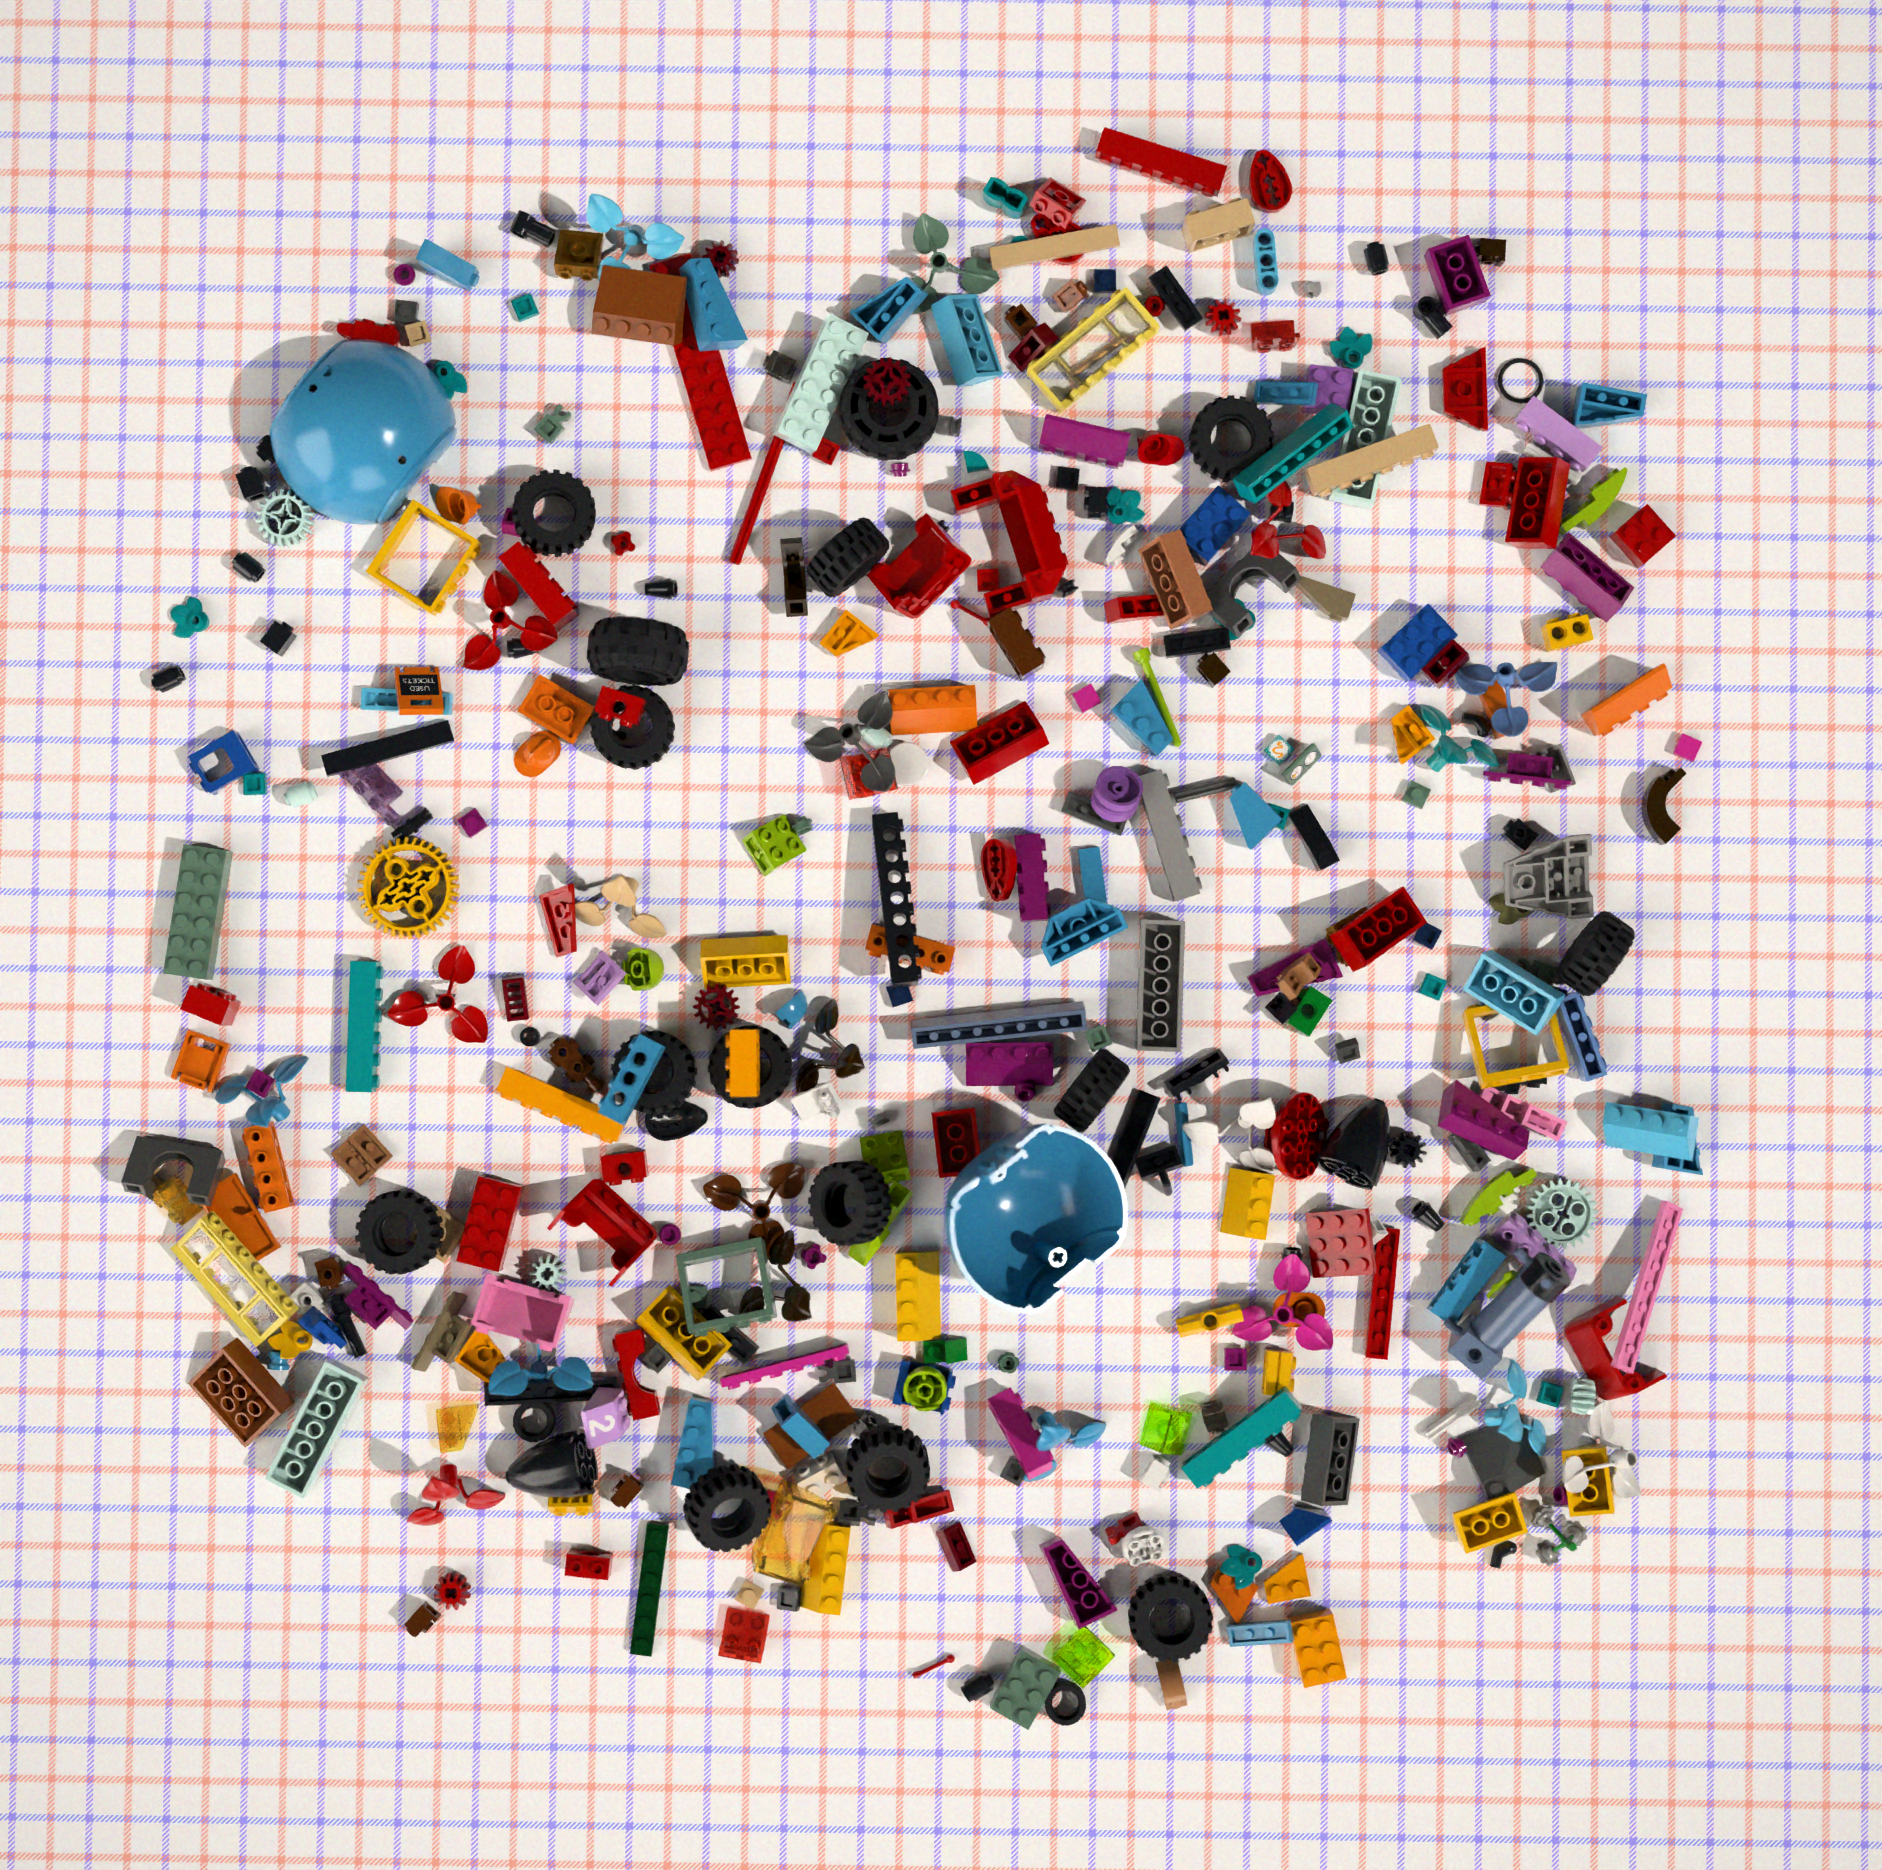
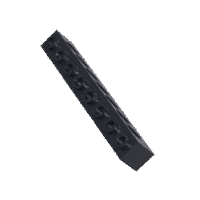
M898 812L872 815V829L892 988L918 986V979H922L921 966L916 965V958L919 957L918 944L914 945L913 937L917 936L916 924H911L910 915H914L913 902L908 900V894H912L911 883L906 881L905 873H909L908 860L903 859V852H906L905 839L901 840L900 832L904 831L903 819L898 818ZM886 833H892L895 839L887 841L883 836ZM888 854H895L898 859L890 862L886 859V856ZM891 875H898L900 881L892 883L888 878ZM893 896H900L903 901L900 904H895L891 901V898ZM900 916L906 922L902 925H897L893 920ZM898 938H905L908 944L906 946H899L896 940ZM901 959H908L911 965L904 968L898 962Z

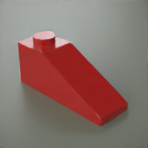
M1156 594L1117 597L1104 602L1107 624L1164 617Z

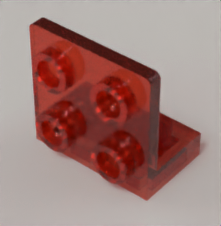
M1294 320L1250 324L1252 351L1258 350V353H1268L1271 349H1279L1281 352L1291 351L1300 339V333H1295Z
M888 747L867 752L873 760L884 755L892 761ZM863 753L839 758L849 800L863 799L898 789L896 777L891 788L886 792L873 791L864 786L860 777L861 771L870 761Z
M728 1607L718 1656L761 1664L770 1615Z

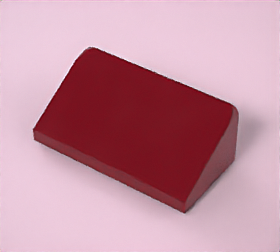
M960 1521L936 1531L953 1572L961 1571L977 1562Z

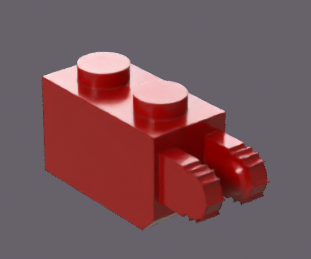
M362 319V321L355 320L354 324L341 322L337 325V332L344 339L377 340L399 346L401 334L393 325L383 324V326L375 325L374 321Z

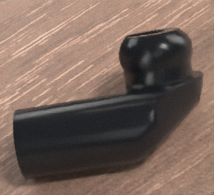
M1463 712L1461 723L1475 725L1478 729L1477 735L1483 738L1487 737L1491 727L1485 718L1478 714Z
M1504 1541L1495 1545L1490 1566L1500 1569L1503 1557L1515 1554L1517 1545L1511 1541Z

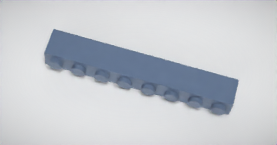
M1083 1001L910 1020L913 1049L1087 1030Z

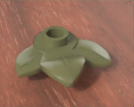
M1503 893L1489 899L1491 907L1500 912L1498 923L1514 924L1518 918L1527 917L1532 912L1526 909L1519 911L1516 907L1505 905Z

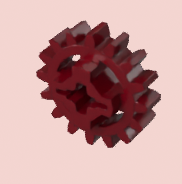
M889 357L888 362H884V359L880 358V364L873 361V369H866L869 376L863 377V380L868 382L864 385V390H870L867 393L868 398L874 396V403L876 404L881 400L883 406L888 401L894 406V400L896 399L901 403V395H908V391L905 388L911 387V383L906 381L910 379V374H904L907 367L903 366L900 368V360H897L895 364L892 363V357ZM884 369L880 374H876L879 370ZM893 370L899 373L901 379L894 375ZM889 374L890 382L885 390L884 381ZM873 385L880 388L881 394L874 389ZM895 389L898 390L896 393L890 395V393Z
M718 983L715 984L714 988H711L708 984L706 986L707 991L705 992L700 989L699 992L702 996H695L694 998L698 1002V1004L693 1005L694 1009H698L694 1016L701 1017L699 1024L707 1023L706 1029H709L711 1025H714L715 1031L718 1030L719 1025L726 1029L727 1022L730 1024L734 1023L732 1016L738 1017L739 1015L735 1012V1009H740V1005L735 1004L739 997H732L734 990L726 991L727 985H724L721 989ZM718 992L717 997L712 999L706 998L707 995ZM725 996L730 1000L731 1008L726 1006ZM718 1001L722 1010L714 1012V1007L711 1006V1003L715 1004ZM702 1005L706 1007L709 1012L708 1018L703 1013ZM722 1014L728 1016L724 1020L715 1021L716 1017Z

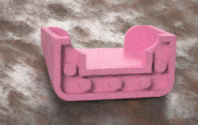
M486 1273L471 1325L476 1327L475 1331L488 1334L489 1331L539 1344L538 1349L551 1352L552 1348L557 1349L575 1299L563 1294L557 1295L554 1292L515 1283L507 1279L504 1280Z

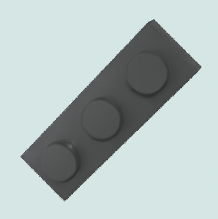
M1070 791L1061 809L1062 813L1119 836L1122 835L1127 820L1111 822L1101 818L1094 811L1090 799Z

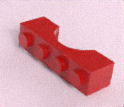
M640 1327L616 1333L614 1335L615 1339H612L614 1351H618L620 1360H617L619 1373H623L624 1376L622 1389L624 1395L628 1394V1415L633 1417V1421L660 1415L661 1408L657 1391L650 1390L641 1385L634 1371L637 1357L647 1349L643 1328Z

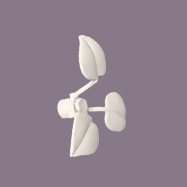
M1271 1097L1243 1103L1239 1114L1235 1113L1233 1119L1219 1132L1218 1126L1209 1121H1192L1182 1125L1183 1130L1194 1143L1204 1147H1211L1216 1145L1219 1141L1218 1137H1221L1238 1120L1241 1127L1249 1128V1149L1240 1152V1160L1244 1166L1252 1171L1268 1173L1273 1171L1276 1165L1271 1150L1265 1147L1253 1148L1252 1145L1254 1125L1259 1129H1269L1274 1124L1276 1113Z
M1602 1401L1595 1406L1594 1412L1589 1414L1588 1429L1593 1439L1600 1438L1602 1444L1616 1449V1451L1610 1455V1462L1586 1467L1583 1466V1462L1579 1457H1568L1563 1465L1565 1488L1571 1493H1580L1588 1485L1589 1480L1585 1473L1586 1471L1615 1466V1473L1611 1477V1484L1616 1496L1619 1498L1640 1496L1642 1493L1632 1470L1637 1465V1455L1633 1450H1623V1446L1607 1442L1614 1435V1421L1608 1408V1401Z

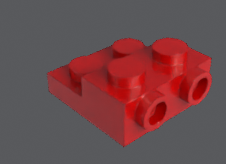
M1050 177L1035 192L1029 206L1038 214L1050 218L1055 225L1066 228L1073 221L1075 215L1083 208L1087 200Z

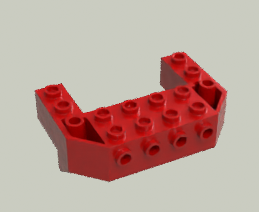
M1010 470L994 473L992 478L951 490L950 496L957 516L998 503L1023 579L1022 582L983 594L989 618L998 615L1009 607L1014 611L1051 599L1066 571V565H1069L1066 553L1061 551V537L1059 532H1055L1053 526L1055 519L1052 511L1049 512L1048 497L1046 492L1042 491L1040 484Z

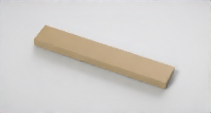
M1112 224L990 247L989 254L992 270L995 271L1120 247L1117 226Z

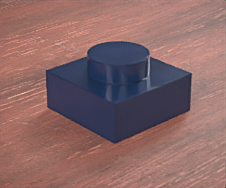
M1116 269L1094 270V293H1114L1116 291Z
M1426 923L1417 929L1412 940L1433 950L1442 930Z
M886 987L893 1008L913 1001L909 987Z

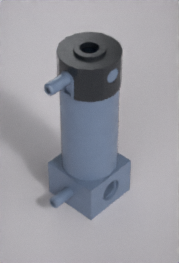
M1517 1248L1514 1251V1255L1525 1263L1519 1270V1274L1477 1316L1471 1313L1459 1326L1450 1318L1444 1321V1325L1452 1331L1447 1352L1481 1380L1502 1360L1504 1348L1571 1284V1278L1566 1270L1548 1254L1538 1252L1531 1258L1521 1248Z

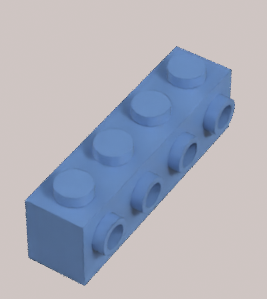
M1572 992L1564 996L1556 1012L1580 1080L1588 1082L1608 1075L1606 1071L1607 1064L1599 1052V1041L1593 1035L1591 1029L1593 1025L1590 1017L1586 1015L1584 999L1578 992Z

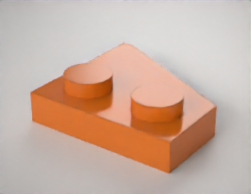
M1219 1564L1209 1583L1234 1621L1239 1623L1259 1586L1253 1582L1244 1589H1236L1235 1577L1220 1572L1219 1569L1222 1564Z

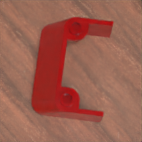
M600 1179L590 1181L547 1227L550 1231L561 1220L571 1227H579L585 1222L615 1250L611 1256V1263L619 1271L608 1284L611 1287L657 1238L655 1228Z
M1615 1296L1572 1319L1564 1327V1335L1587 1378L1595 1382L1597 1396L1606 1401L1639 1393L1667 1378L1666 1373L1658 1369L1644 1376L1637 1372L1621 1375L1618 1368L1611 1366L1613 1358L1602 1337L1608 1334L1613 1327V1321L1609 1313L1628 1303L1626 1299Z

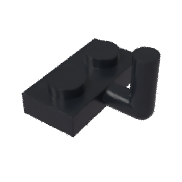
M1176 1145L1138 1157L1135 1162L1142 1181L1159 1175L1164 1194L1170 1196L1173 1193L1167 1172L1183 1167Z

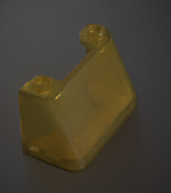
M782 1479L771 1502L770 1509L772 1511L770 1518L767 1519L768 1524L765 1529L761 1530L762 1534L756 1538L752 1549L753 1572L803 1587L805 1580H809L812 1574L809 1560L824 1524L828 1525L829 1522L834 1521L837 1510L833 1503L790 1481Z

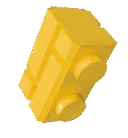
M1265 1349L1262 1394L1274 1395L1284 1386L1289 1391H1294V1378H1291V1372L1296 1369V1357L1293 1356L1292 1351Z

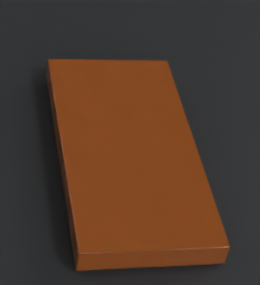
M834 1382L800 1406L822 1430L828 1441L859 1419L857 1413ZM776 1423L763 1433L787 1469H790L809 1455L780 1427L779 1423Z

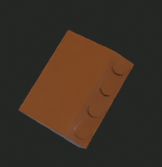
M603 265L593 309L591 333L672 346L682 343L687 277Z
M238 1337L224 1346L188 1382L191 1388L245 1448L295 1403Z

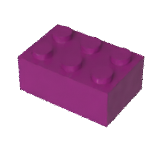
M1469 235L1427 249L1424 259L1445 316L1485 303L1491 295Z

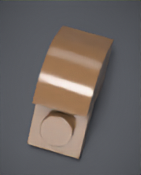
M1309 952L1289 964L1276 977L1279 980L1277 984L1280 991L1291 1001L1298 996L1303 986L1318 977L1322 968Z
M1171 1660L1155 1662L1166 1710L1188 1706L1178 1662L1172 1663Z

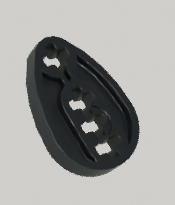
M683 1101L684 1104L679 1108H674L672 1112L656 1115L657 1119H662L664 1114H667L668 1118H672L675 1116V1113H678V1116L683 1118V1121H680L678 1126L675 1122H669L667 1127H665L664 1123H659L657 1128H654V1125L649 1123V1120L653 1119V1114L645 1115V1126L649 1134L657 1140H676L696 1132L708 1121V1113L705 1109L694 1103ZM696 1111L704 1114V1119H701V1123H697V1120L687 1119V1117L696 1115Z

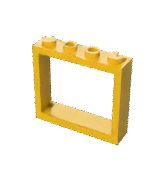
M412 499L366 572L436 616L437 613L440 614L446 606L445 601L448 596H452L457 590V582L460 577H465L470 569L468 565L471 560L479 556L482 544L474 537ZM420 513L470 544L431 606L381 574Z
M1478 1004L1468 1006L1464 1010L1462 1018L1480 1089L1567 1074L1570 1067L1556 1013L1548 1023L1558 1061L1488 1074L1474 1018L1499 1014V1012L1488 1005L1479 1006Z

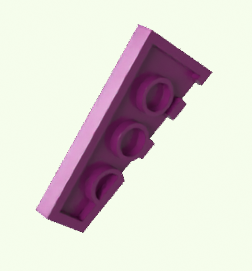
M1323 937L1246 976L1255 996L1280 992L1277 984L1279 980L1276 977L1289 964L1308 952L1322 968L1318 977L1308 984L1343 977L1326 939Z

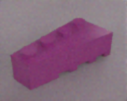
M1041 833L1014 835L1017 855L1020 923L1046 921L1048 916H1051L1050 903H1046V894H1049L1048 881L1044 880V873H1047V860H1043L1042 851H1046L1045 838H1041Z
M1455 1080L1443 1091L1438 1127L1513 1161L1527 1149L1530 1131L1458 1080Z
M1056 1536L1039 1545L1073 1623L1078 1629L1118 1611L1061 1537Z

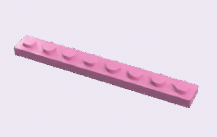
M1661 1201L1612 1359L1611 1366L1626 1373L1633 1374L1682 1215L1683 1208L1669 1201Z

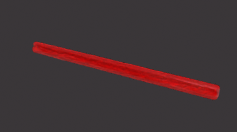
M796 382L793 383L792 388H791L790 393H789V396H790V394H791V392H792V389H793V387H794V385H795ZM775 435L729 557V562L734 565H740L785 442V440Z

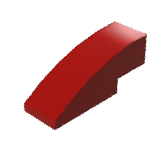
M947 1489L921 1495L917 1502H911L910 1507L906 1509L901 1507L896 1512L887 1510V1512H883L886 1527L894 1529L910 1523L915 1524L955 1510L950 1490Z

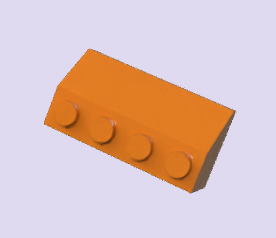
M1663 663L1649 670L1581 714L1593 735L1601 734L1604 737L1614 730L1613 725L1618 722L1622 725L1632 719L1631 714L1635 711L1641 713L1650 707L1649 702L1656 699L1658 702L1668 696L1667 691L1673 687L1666 665Z
M975 685L888 690L893 709V716L890 721L892 736L966 732L977 727Z

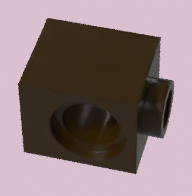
M1214 652L1211 655L1204 654L1197 661L1199 665L1196 667V670L1212 688L1231 672Z

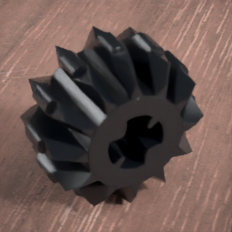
M1409 1131L1407 1137L1404 1132H1400L1401 1140L1395 1136L1393 1137L1397 1144H1390L1389 1148L1395 1149V1152L1390 1153V1157L1398 1156L1395 1159V1164L1398 1165L1402 1162V1167L1407 1168L1410 1163L1411 1167L1414 1168L1416 1167L1415 1159L1420 1163L1423 1162L1419 1155H1426L1427 1152L1420 1149L1426 1146L1425 1142L1418 1143L1421 1140L1420 1135L1414 1137V1133ZM1405 1145L1412 1147L1413 1150L1410 1151V1155L1403 1152V1148L1406 1149Z

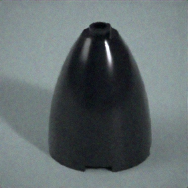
M1374 1098L1351 1111L1335 1127L1323 1144L1316 1158L1317 1165L1329 1175H1332L1334 1172L1336 1176L1346 1180L1345 1183L1367 1190H1372L1373 1186H1377L1386 1163L1390 1142V1119L1385 1102Z
M584 1429L561 1433L536 1444L520 1455L509 1466L508 1471H506V1481L512 1487L529 1494L552 1498L592 1495L595 1493V1487H593L594 1480H598L594 1448L588 1449Z

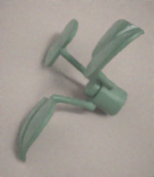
M922 213L916 222L913 241L915 248L921 254H929L933 251L934 254L930 258L932 270L927 284L920 277L911 278L928 293V296L912 314L924 313L931 309L932 304L936 303L938 293L936 289L930 286L936 272L943 273L947 268H951L963 275L961 280L962 286L971 294L986 292L998 283L1000 279L997 271L992 270V265L981 258L968 259L964 264V271L949 263L946 255L936 250L946 246L949 239L948 230L942 222L925 213Z

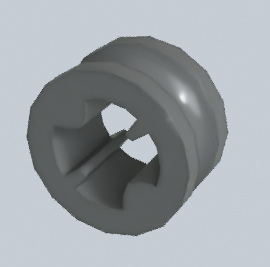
M951 416L948 436L955 434L956 437H959L962 418L954 419Z
M885 1111L868 1120L873 1124L872 1129L890 1121L889 1118L885 1117Z

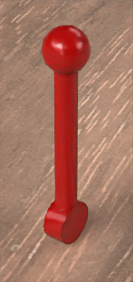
M957 599L952 600V602L950 603L952 608L961 609L962 611L970 614L971 616L981 620L983 624L987 626L988 620H990V618H984L979 614L969 610L968 608L960 605V602Z
M950 1654L946 1659L921 1671L914 1672L912 1676L916 1679L939 1666L953 1663L955 1657Z

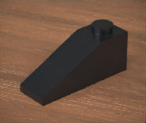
M1308 804L1288 814L1317 872L1340 861L1329 838Z

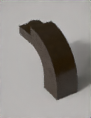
M802 537L780 539L786 617L808 616L806 569Z
M1681 767L1675 770L1671 768L1663 775L1665 780L1660 777L1654 778L1647 786L1643 795L1641 806L1643 822L1649 834L1660 845L1666 844L1681 829L1670 818L1666 810V797L1669 791L1687 774Z

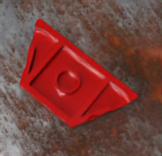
M1482 347L1478 351L1442 369L1443 413L1483 432L1488 431L1486 347Z

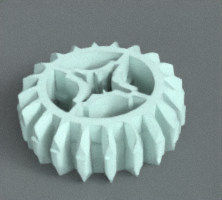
M280 489L279 496L275 491L271 492L273 498L270 499L268 496H265L264 499L267 503H259L263 510L256 511V514L262 517L256 520V523L261 525L258 528L259 532H265L263 538L266 540L270 539L272 545L277 543L281 548L284 544L291 548L292 541L297 546L300 545L299 538L306 541L307 537L304 534L306 532L312 534V530L308 527L315 526V522L310 520L316 517L313 512H310L313 508L300 499L297 494L294 495V491L291 489L287 491V494L285 490ZM293 503L299 506L302 518L293 514ZM282 504L280 510L273 511L278 505ZM287 515H288L290 518H292V519H289V520L286 519L285 521H283V520L280 519V518H283V517H287ZM270 519L278 522L279 534L272 530ZM292 526H299L294 532L287 534Z

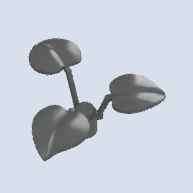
M886 691L879 692L861 705L857 718L864 725L855 724L853 726L850 723H845L839 730L835 727H826L804 743L807 750L815 758L828 763L834 762L842 756L841 746H844L845 742L849 745H855L870 761L869 764L862 768L860 776L862 783L868 789L886 792L891 788L895 779V767L893 762L884 755L873 760L859 744L861 739L859 729H867L870 726L875 730H880L890 723L893 709L888 693Z

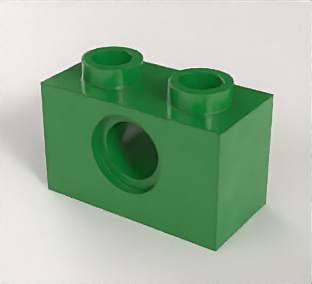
M1312 986L1301 989L1296 997L1299 1000L1296 1004L1298 1010L1285 1022L1306 1037H1310L1333 1001ZM1305 1004H1309L1312 1007V1013L1307 1017L1301 1011Z

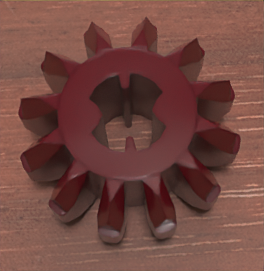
M721 240L720 245L717 246L715 242H712L713 249L706 247L705 251L707 254L702 255V258L710 259L719 279L722 277V273L729 277L728 270L735 272L736 267L734 265L739 264V259L736 258L738 252L737 250H732L733 246L731 243L725 246L724 241ZM722 256L724 262L719 263L717 257Z

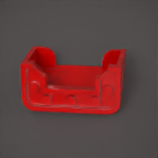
M927 513L917 520L915 531L918 533V536L890 565L885 562L877 563L867 574V577L890 605L911 619L920 617L971 563V557Z

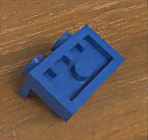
M315 1306L298 1318L299 1324L324 1345L327 1343L330 1345L335 1344L342 1349L348 1344L341 1329Z

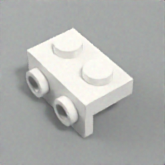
M832 1451L819 1455L817 1458L799 1466L793 1471L797 1485L808 1501L847 1481L844 1473L835 1461Z

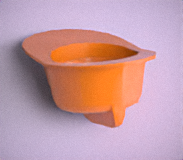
M443 486L436 493L435 501L439 513L447 520L464 525L468 523L469 519L473 518L477 510L482 507L480 503H477L473 493L467 490Z
M539 731L529 737L515 753L514 764L517 771L527 777H535L543 773L560 755L561 743L558 737L548 731Z
M1291 1292L1288 1305L1294 1311V1318L1304 1321L1310 1313H1316L1325 1317L1326 1308L1321 1297L1315 1293ZM1287 1293L1277 1297L1273 1303V1315L1275 1310L1283 1305ZM1291 1321L1287 1324H1281L1285 1327L1298 1328L1299 1326H1301V1324L1295 1322L1293 1323Z

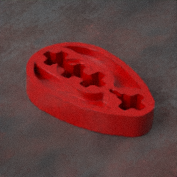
M1259 150L1254 156L1249 173L1251 200L1260 211L1276 213L1283 210L1289 203L1292 196V184L1280 161L1268 150ZM1260 156H1263L1264 159H1268L1265 167L1262 164V162L1258 163ZM1266 177L1274 180L1271 187L1273 190H1277L1274 194L1275 200H1279L1276 207L1272 203L1269 204L1271 194L1266 193L1269 186L1268 183H1263Z
M1040 214L1035 215L1031 220V230L1035 239L1053 236V234L1058 235L1059 233L1064 234L1082 230L1081 227L1073 222L1066 228L1057 226L1050 218ZM1043 220L1045 228L1040 227L1037 229L1036 221L1040 223ZM1084 254L1053 259V261L1060 265H1072L1081 260Z
M990 839L984 844L981 851V868L984 882L994 901H1006L1012 893L1016 880V851L1012 843L1007 839Z

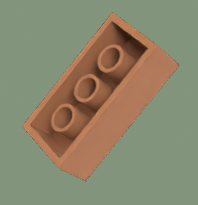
M1181 529L1160 535L1138 549L1170 630L1189 624L1213 610Z

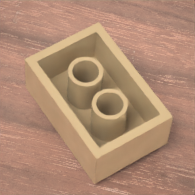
M1241 197L1230 200L1229 204L1222 206L1214 204L1208 207V210L1202 212L1199 210L1189 212L1184 218L1181 230L1188 252L1192 253L1251 235L1255 220L1248 198L1241 200Z

